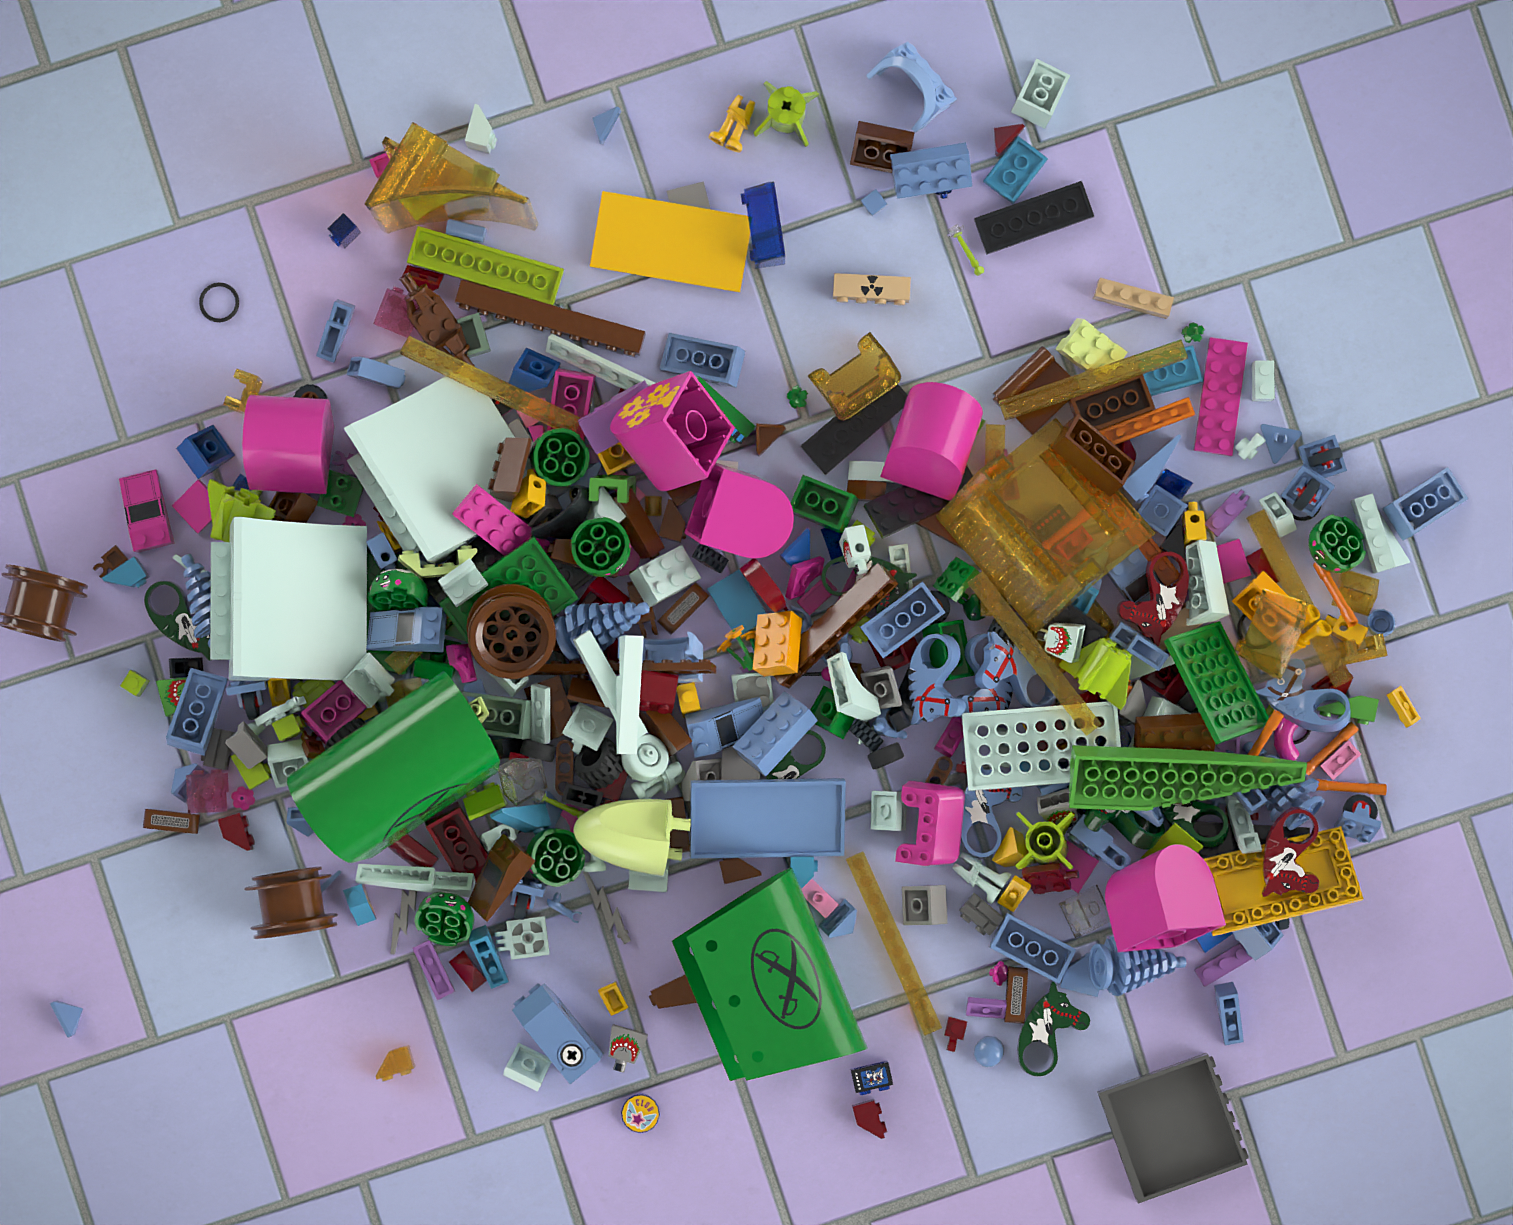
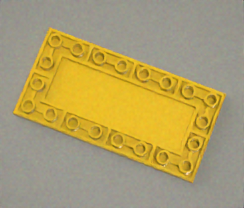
M602 191L590 267L740 292L753 217Z
M1341 826L1318 831L1315 841L1295 860L1304 872H1312L1319 879V887L1313 893L1290 890L1282 895L1272 892L1266 897L1262 896L1265 886L1263 876L1265 844L1261 845V852L1242 854L1241 850L1204 858L1213 875L1226 923L1225 926L1211 931L1212 936L1359 902L1364 899ZM1310 834L1289 838L1287 840L1295 842L1303 841L1306 838H1308Z

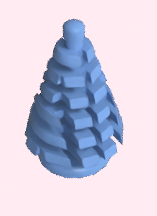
M186 554L181 558V561L187 568L183 572L184 578L191 577L185 584L187 590H192L187 595L188 602H194L189 608L190 613L195 614L192 617V625L197 626L194 630V637L202 638L210 635L211 581L209 580H211V573L209 571L201 573L205 567L200 563L195 564L192 555Z
M622 602L599 605V603L569 605L565 609L566 616H559L554 620L557 643L568 659L576 660L580 657V654L573 639L590 630L600 649L604 652L607 647L614 643L616 637L623 635L625 631L632 627V623L636 624L640 620L641 614L644 615L649 612V605L646 602H642L637 606L634 602H628L625 605Z
M1251 741L1245 743L1243 750L1248 754L1254 744ZM1262 749L1258 756L1264 757L1267 751ZM1270 754V755H1267V756H1266V757H1271V758H1278L1277 756H1275V755H1273V754ZM1306 774L1305 782L1284 786L1273 785L1261 791L1268 800L1265 805L1267 810L1271 811L1269 814L1271 821L1275 822L1284 811L1292 807L1305 808L1315 815L1323 806L1325 800L1320 795L1311 797L1308 793L1316 791L1319 781L1314 778L1309 779V775ZM1302 813L1292 814L1287 818L1286 826L1289 830H1293L1308 821L1310 817Z
M1109 936L1110 939H1106L1104 945H1093L1089 955V973L1093 986L1097 990L1107 989L1114 996H1121L1125 992L1128 993L1135 988L1138 989L1144 986L1147 981L1148 983L1154 982L1156 978L1160 979L1165 974L1173 973L1175 971L1174 968H1184L1187 965L1185 957H1175L1173 953L1164 952L1162 949L1118 952L1115 938Z

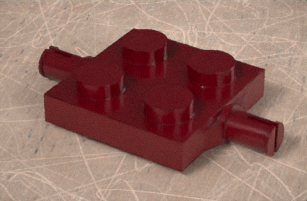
M1059 863L1022 868L1023 877L1019 878L1031 884L1030 888L1034 894H1045L1048 892L1071 890L1069 879L1079 878V871H1066Z

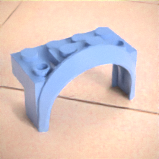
M909 42L891 50L867 74L870 80L876 74L881 76L889 67H898L921 90L924 96V110L920 119L912 127L915 133L925 128L939 113L948 109L957 100L953 91L942 82L941 77L930 68L928 62L918 54L916 48Z
M687 632V637L643 639L642 663L646 657V650H648V660H653L654 663H661V660H673V663H677L682 659L699 662L700 659H703V644L691 632ZM618 637V659H619V637ZM674 674L679 675L678 683L703 682V674Z

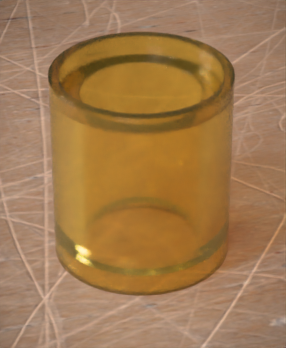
M645 496V513L647 516H662V496Z

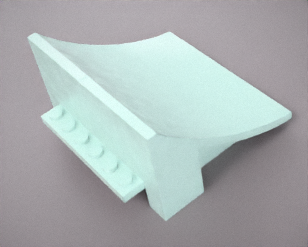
M469 364L464 365L405 399L344 428L359 452L348 459L347 462L403 551L413 550L414 553L422 551L427 561L436 565L455 555L461 546H467L469 544L468 540L477 535L454 517L452 513L476 484L487 493H490L488 484L490 478L494 477L495 472L492 471L494 461H498L499 454L496 453L498 444L502 443L506 437L515 438ZM527 458L523 478L526 477L527 470L532 469L529 458ZM546 487V493H545V494L548 495V494L550 493V491H549L548 488ZM495 498L506 508L511 509L512 502Z
M234 517L230 524V542H211L210 660H229V681H268L271 678L343 680L366 654L367 526L310 524Z

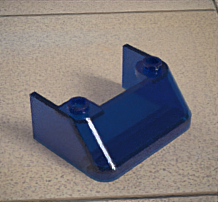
M774 181L744 189V193H740L742 205L746 204L752 241V250H749L750 261H754L755 269L785 265V248Z

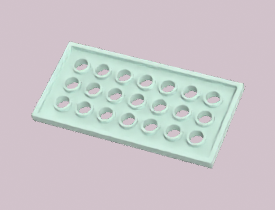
M1109 701L962 714L968 791L1070 783L1072 745H1076V739L1080 737L1086 740V746H1097L1095 743L1096 737L1103 736L1106 739L1104 747H1121L1118 710ZM1095 717L1103 718L1104 725L1102 727L1094 725L1093 720ZM1075 719H1083L1085 722L1084 728L1077 729L1074 726ZM1057 720L1065 722L1066 727L1064 730L1060 731L1055 728ZM1042 721L1046 724L1044 732L1036 730L1035 724ZM1019 723H1024L1027 726V731L1023 734L1016 731V725ZM1005 725L1008 732L1005 735H999L996 730L997 726ZM980 726H985L988 729V735L985 737L979 736L977 729ZM1059 739H1064L1067 742V748L1064 750L1058 749L1056 742ZM1039 741L1047 742L1048 749L1046 751L1038 750L1037 743ZM1019 743H1027L1029 750L1026 753H1021L1018 750ZM1001 744L1009 746V752L1005 755L998 751V747ZM983 745L988 746L990 749V754L987 756H982L979 753V748ZM1065 758L1069 761L1067 769L1059 767L1058 761ZM1041 760L1049 762L1050 768L1043 771L1039 768ZM1026 761L1030 764L1028 772L1020 770L1019 765L1021 762ZM1008 763L1011 766V771L1008 774L1002 773L1000 771L1001 764ZM989 765L992 768L991 774L983 775L981 767Z

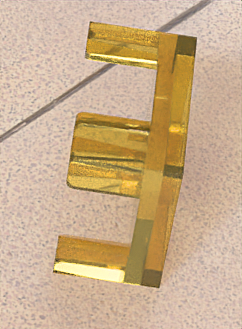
M236 368L234 378L239 379L240 383L246 384L241 395L242 399L240 401L226 396L223 405L227 406L228 409L245 414L248 397L259 394L263 380L254 374Z
M1383 633L1365 637L1366 649L1357 650L1354 639L1336 643L1341 666L1388 656Z

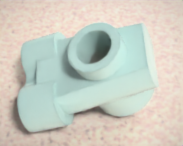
M1256 433L1251 441L1246 437L1242 439L1235 449L1239 452L1238 455L1241 458L1251 460L1258 453L1256 449L1266 440L1259 433Z

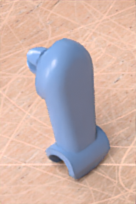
M557 892L552 900L547 899L549 907L570 918L574 923H579V921L573 919V915L576 913L582 915V913L579 911L573 912L560 903L561 893L558 898H556Z

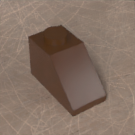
M848 480L846 492L854 494L859 501L870 502L885 495L886 483L868 480Z
M668 499L658 536L681 543L682 539L685 540L687 536L685 534L686 523L674 502Z
M722 858L723 861H719L724 884L762 876L760 870L740 858Z

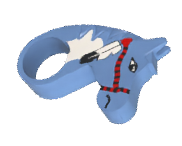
M981 767V773L983 775L991 774L992 770H984V768ZM967 786L961 840L969 854L977 858H986L997 851L1001 843V832L992 812V807L1002 804L1005 800L1011 803L1020 801L1023 796L1022 787L968 791ZM980 822L994 829L997 842L991 851L978 853L970 848L967 843V832L972 827V824L974 826Z

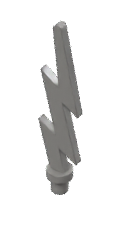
M583 871L595 907L598 910L601 904L609 930L611 931L615 923L618 932L617 937L621 938L624 944L628 943L631 940L627 935L628 931L624 928L618 907H616L614 914H612L604 886H602L598 894L589 873Z
M402 889L400 918L396 913L394 914L391 954L396 952L400 928L407 935L409 905L414 911L416 910L417 891L409 890L408 896L404 889Z

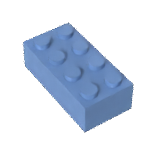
M966 142L890 155L897 199L973 187L970 155Z
M784 691L736 742L733 748L741 759L766 777L818 720L809 708Z
M1008 913L1005 914L989 945V948L1058 984L1076 952L1075 948Z

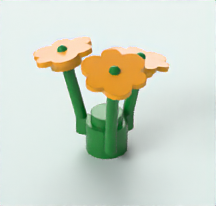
M740 625L725 634L727 640L720 645L717 653L728 651L741 664L743 669L747 668L748 671L753 670L754 653H749L742 639L750 641L754 651L756 630L741 635L744 627ZM735 638L745 653L744 661L730 648L732 645L730 642Z

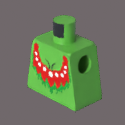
M187 677L156 681L165 716L170 717L174 715Z

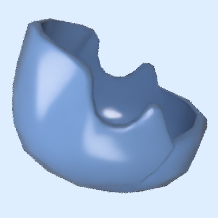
M1385 609L1373 610L1366 620L1370 634L1379 638L1390 635L1396 626L1394 616Z
M986 1036L981 1039L974 1049L976 1061L984 1067L995 1066L1004 1055L1002 1042L992 1036Z

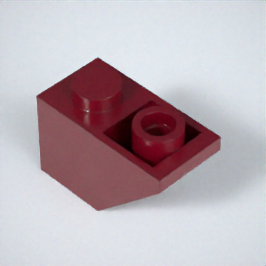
M237 813L218 819L224 839L246 851L253 850L252 845H255L253 835L248 832L249 821L246 815L243 816V813Z
M871 1099L853 1104L852 1108L857 1125L881 1139L885 1138L884 1133L887 1132L885 1122H881L879 1114H882L879 1102L875 1103V1100Z

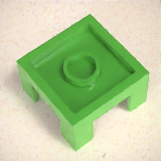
M598 474L590 477L589 501L599 500V489L603 486L607 492L608 489H617V502L628 503L629 488H632L636 495L637 476Z

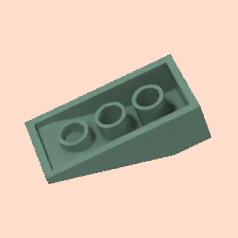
M461 691L468 703L467 696L474 697L475 699L482 697L489 712L487 718L481 723L487 734L531 739V700Z

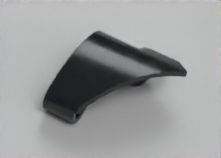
M581 485L572 486L569 491L570 505L558 516L549 515L531 529V537L534 536L542 540L548 537L570 539L576 529L585 521L590 510L592 501H589V487Z
M910 664L898 690L902 705L891 707L888 715L896 733L912 725L911 720L914 711L910 702L908 681Z

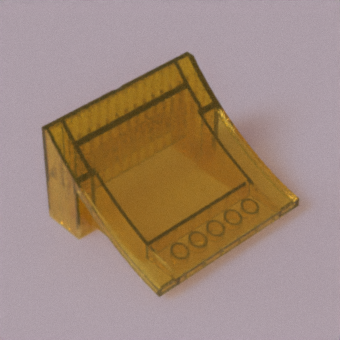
M412 122L400 144L386 136L382 141V145L385 148L384 151L387 152L386 154L389 156L390 161L364 204L384 232L389 234L400 229L426 223L448 221L449 219L493 221L517 225L534 231L539 225L528 197L519 195L499 184L497 180L500 174L449 146L447 141Z
M1057 418L1045 425L1008 456L1002 453L982 467L936 516L1035 633L1045 627L1077 598L1156 534L1119 490L1109 497L1052 449L1064 427Z

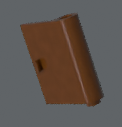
M1041 346L993 393V401L999 407L1003 405L1034 435L1082 387L1055 361L1053 355L1045 347Z

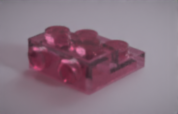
M393 286V289L387 288L373 324L410 338L414 327L407 318L404 290ZM413 299L414 305H415V307H416V309H417V308H418V305H417L415 299Z
M222 769L211 770V774H204V770L192 771V775H186L188 814L227 811L228 773H223Z

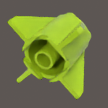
M768 81L764 82V86L770 93L767 118L753 132L754 136H758L770 127H773L778 132L792 133L795 131L804 146L807 147L809 143L801 127L805 118V104L819 96V93L813 91L801 94L791 86L777 89Z
M209 479L207 488L213 525L211 538L230 542V524L234 517L272 520L274 518L276 510L261 504V500H258L263 490L249 491L241 488L240 491L234 490L235 487L233 486L227 487L213 479Z
M1102 638L1082 648L1079 661L1073 663L1065 660L1061 661L1059 666L1074 676V679H1079L1077 682L1080 684V690H1088L1093 694L1099 692L1101 693V698L1106 699L1118 709H1123L1127 699L1131 657L1133 654L1124 648L1122 650L1116 646L1117 643L1110 638Z
M1020 812L1016 814L1029 829L1025 840L1029 853L1015 865L1018 870L1035 863L1039 865L1062 863L1070 870L1074 868L1065 859L1069 849L1067 840L1064 837L1074 818L1072 812L1058 825L1052 822H1037L1032 825Z

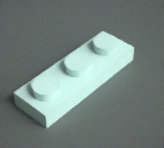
M536 683L531 685V740L547 744L550 743V687Z

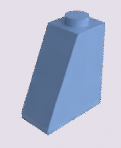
M351 357L347 376L394 389H400L406 378L404 375L405 370L365 357Z

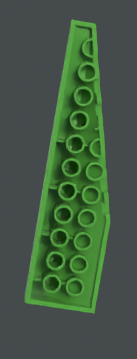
M1072 745L1069 808L1148 811L1153 810L1154 807L1162 806L1165 808L1170 807L1171 804L1181 802L1186 804L1192 800L1199 799L1202 801L1232 795L1235 792L1246 793L1252 789L1261 788L1262 790L1273 785L1284 786L1305 782L1307 763L1212 751Z

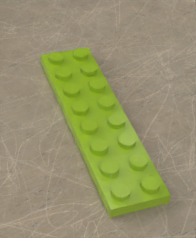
M417 226L407 259L408 264L550 305L555 303L564 273L563 268Z

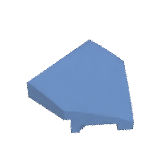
M1089 952L1084 957L1070 962L1062 977L1060 988L1098 997L1100 990L1093 986L1090 978Z

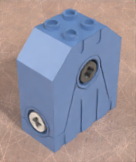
M538 983L528 991L530 995L527 998L523 995L513 1003L515 1007L512 1011L554 1066L561 1071L560 1073L569 1084H572L600 1061L604 1053L593 1042V1039L558 996L545 983L542 985Z

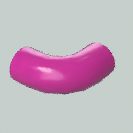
M1284 717L1274 731V746L1280 759L1294 761L1300 754L1293 743V733L1299 726Z

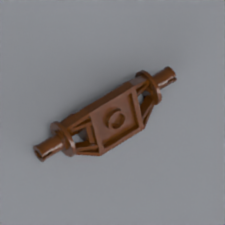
M409 272L404 274V277H400L399 280L409 292L404 298L407 305V318L428 348L446 357L448 362L456 359L461 367L469 364L473 368L475 365L465 353L470 346L466 343L462 327L458 324L442 298L428 289L426 284L418 286ZM413 299H415V301H416V303H417V305H418V308H417V309H416V307H415V305H414ZM444 346H446V347L451 351V353L448 352V351L444 348Z

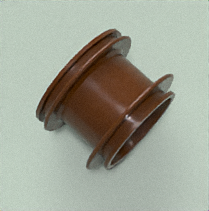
M6 564L5 568L8 569V573H2L1 575L12 580L13 583L5 612H0V618H2L0 626L58 642H66L67 639L63 638L64 635L77 636L76 632L66 629L74 597L86 598L87 594L83 593V589H88V585L52 573Z
M505 584L489 589L475 601L467 618L468 644L474 659L483 669L497 677L505 679L527 677L538 671L553 652L556 641V629L552 612L546 601L537 592L528 587L517 584ZM502 610L510 612V615L506 618L501 617L499 614ZM526 613L529 615V618L526 621H521L519 616ZM489 625H496L497 630L489 632L487 627ZM511 630H515L517 632V634H513L512 637H508L506 635V633H509ZM529 631L536 633L532 639L526 638L525 635ZM500 642L504 647L501 650H496L493 648L494 644ZM515 646L523 648L521 653H514L512 650Z
M318 866L252 877V881H256L257 885L245 887L244 890H258L262 924L250 928L251 930H257V934L253 936L254 939L299 934L337 926V922H333V918L337 917L338 914H325L320 886V880L329 878L332 874L319 875L318 870H322V867Z

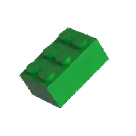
M802 475L791 500L793 515L843 534L859 499L854 494Z

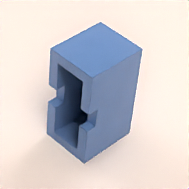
M1258 788L1246 793H1233L1250 816L1268 801Z

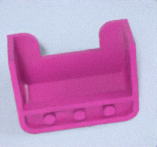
M909 780L902 786L901 799L905 805L919 808L916 845L901 844L896 850L895 862L921 866L954 863L960 854L965 801L964 792L958 787Z

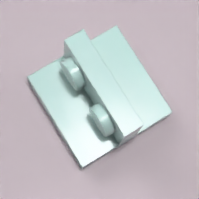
M470 558L438 580L443 591L449 596L456 607L488 586V583Z
M366 653L342 681L367 708H371L381 696L391 695L394 689L390 685L395 679L371 653Z
M579 702L562 734L573 739L572 743H574L572 751L577 754L580 753L584 745L597 751L614 719Z
M872 791L871 829L906 830L907 805L901 799L902 792Z
M667 859L663 876L629 870L628 889L667 892L670 859Z
M518 1043L503 1075L538 1091L552 1062L547 1056Z

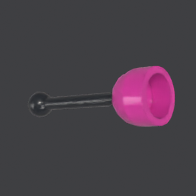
M828 666L821 672H806L803 675L822 676L825 681H831Z

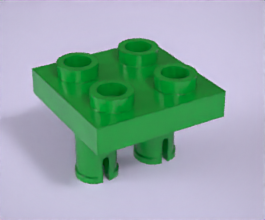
M329 469L326 494H320L317 506L354 518L364 487L358 478Z
M955 557L942 575L937 578L933 587L954 602L958 601L962 605L966 602L962 597L966 600L969 598V595L965 593L966 589L969 586L973 590L977 589L978 586L974 584L975 582L980 585L981 581L977 578L980 572L973 566Z

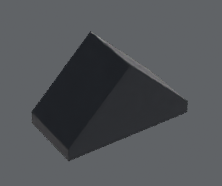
M1177 525L1159 548L1163 552L1177 553L1186 562L1182 526Z
M203 657L169 659L170 678H186L190 668L204 671Z
M508 738L491 742L499 759H507L510 757V752L520 753L523 739Z
M566 783L561 802L592 809L601 805L604 793Z

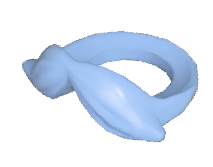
M791 605L790 611L796 615L804 614L801 628L802 634L813 623L809 614L805 613L802 608Z

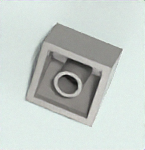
M946 885L902 887L903 925L948 924Z

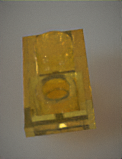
M409 1045L388 1052L376 1074V1080L381 1078L383 1082L393 1079V1075L400 1073L401 1076L412 1073L411 1069L415 1068V1063Z

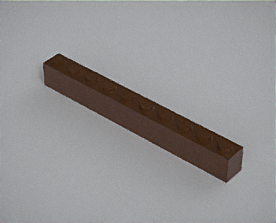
M464 280L460 282L455 303L459 305L458 308L469 311L471 308L477 310V313L480 315L488 316L489 313L496 315L495 318L498 320L506 321V319L514 320L513 323L516 325H532V329L543 332V329L551 331L550 334L559 337L562 334L568 335L570 340L580 342V339L587 341L588 345L598 347L600 344L606 346L605 349L616 352L618 349L624 351V355L630 357L640 356L646 332L643 330Z

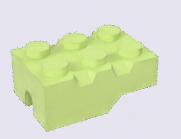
M1076 318L1069 328V335L1060 341L1055 350L1076 366L1088 372L1099 382L1107 383L1128 352L1112 342L1105 334L1095 329L1085 319Z

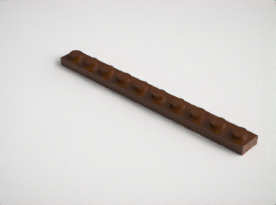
M682 659L677 663H673V660H661V663H654L653 660H643L642 670L667 674H716V665L708 659H700L699 662ZM607 660L615 675H620V663L614 660ZM551 661L550 664H544L531 675L590 674L585 664H580V661H569V664H562L561 661Z

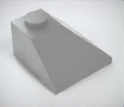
M877 667L861 674L864 688L878 698L880 709L902 705L892 667Z
M1140 680L1132 682L1133 689L1126 699L1125 706L1122 710L1117 709L1118 716L1135 725L1136 717L1143 716L1146 710Z
M722 758L693 761L682 780L684 801H690V780H721Z

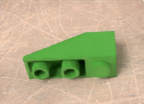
M1361 695L1348 698L1350 702V718L1357 719V723L1363 725L1375 722L1379 699ZM1339 701L1319 706L1316 711L1320 712L1319 715L1331 717V714L1338 715V719L1346 710Z

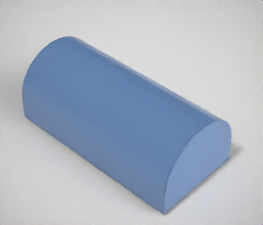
M452 219L447 221V235L481 243L484 242L487 232L485 227Z

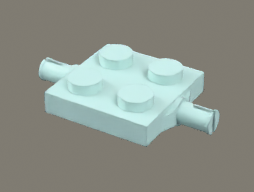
M295 696L254 720L257 726L262 724L266 726L272 725L273 722L299 712L301 710L300 707L306 704L304 696Z

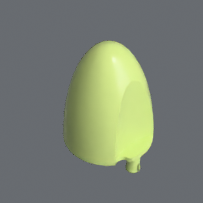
M623 800L600 805L585 812L574 825V835L585 850L603 861L636 872L663 876L667 859L679 861L682 859V848H669L670 831L672 829L690 831L691 819L674 818L671 800Z

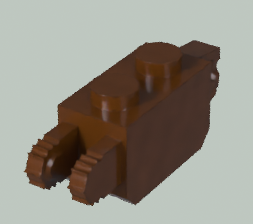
M632 580L627 582L631 602H634L636 606L644 602ZM653 606L649 608L648 613L641 614L640 620L637 622L641 635L644 638H647V632L643 623L649 621L651 622L652 633L658 635Z

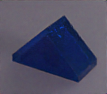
M1165 469L1155 484L1181 500L1193 482Z
M826 527L820 529L830 559L833 560L844 556L839 544L842 534Z

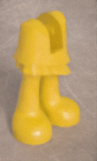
M739 94L726 111L728 115L721 129L718 132L712 131L708 136L716 144L724 146L727 135L734 121H736L735 129L725 147L738 153L742 151V144L739 142L743 129L748 130L747 125H750V119L755 108V102L752 100L748 102L745 110L739 108L743 100V96Z
M1309 604L1306 606L1303 618L1294 626L1289 627L1275 640L1277 646L1286 642L1287 639L1292 643L1291 646H1288L1282 652L1285 656H1289L1305 648L1306 645H1310V639L1317 635L1326 637L1332 633L1330 625L1324 620L1315 623L1305 633H1300L1305 627L1320 618V612L1314 605Z

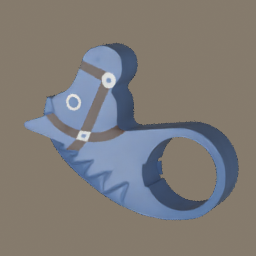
M1295 658L1288 661L1278 677L1268 680L1266 688L1256 691L1260 699L1268 701L1274 710H1278L1284 715V718L1311 731H1338L1344 728L1350 720V702L1343 692L1337 689L1303 690L1302 680L1306 676L1305 663L1300 659ZM1326 700L1339 701L1346 708L1344 714L1339 719L1333 721L1320 718L1314 711Z

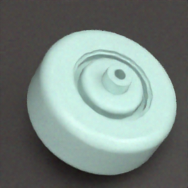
M644 734L637 739L636 754H621L623 768L629 776L638 781L649 782L659 777L666 770L669 755L660 739L650 734Z

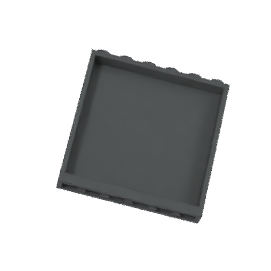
M1207 1053L1097 1091L1138 1204L1248 1165L1246 1159H1249L1246 1149L1241 1147L1240 1141L1242 1137L1239 1129L1235 1130L1233 1125L1236 1122L1232 1111H1228L1226 1105L1229 1104L1226 1093H1222L1220 1088L1223 1085L1219 1074H1215L1213 1069L1216 1067L1215 1061Z

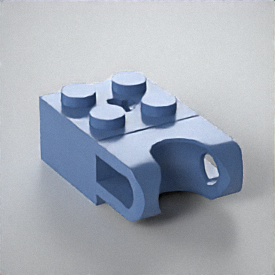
M1080 814L1078 821L1074 822L1067 830L1069 834L1067 838L1076 845L1082 844L1084 846L1083 850L1091 857L1097 856L1115 870H1122L1130 864V857L1112 842L1114 838L1102 828L1098 832L1087 828L1084 824L1085 814ZM1117 856H1120L1122 859L1119 865L1115 863Z

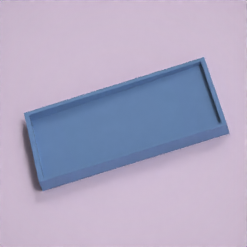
M845 779L690 780V858L844 856Z

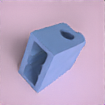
M384 533L366 541L367 547L380 570L398 569L395 565L398 559ZM387 554L389 560L383 561L381 556Z

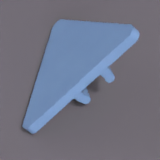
M1261 424L1260 426L1274 464L1278 463L1302 435V432L1267 424Z

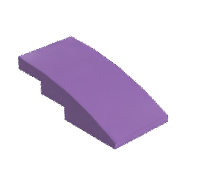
M645 380L611 397L610 401L595 408L594 412L578 420L596 455L619 442L610 430L611 422L619 409L629 399L648 387Z

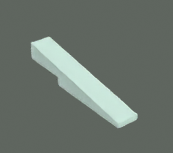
M587 630L573 639V642L605 707L610 708L616 720V675L591 631ZM640 717L638 719L637 739L648 732Z
M625 635L619 637L620 676H616L617 754H636L644 636Z
M358 864L355 880L356 883L430 893L447 891L469 898L476 882L474 873L436 872L435 868L372 864Z

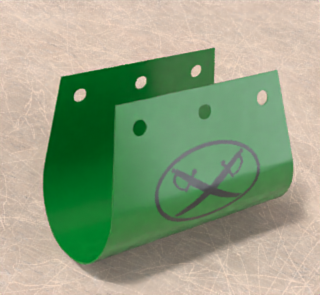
M442 671L287 777V785L296 806L319 839L340 859L353 863L373 858L498 773L500 759L475 712L449 675Z
M788 868L767 879L672 940L729 1081L744 1077L748 1081L868 1049L793 868Z

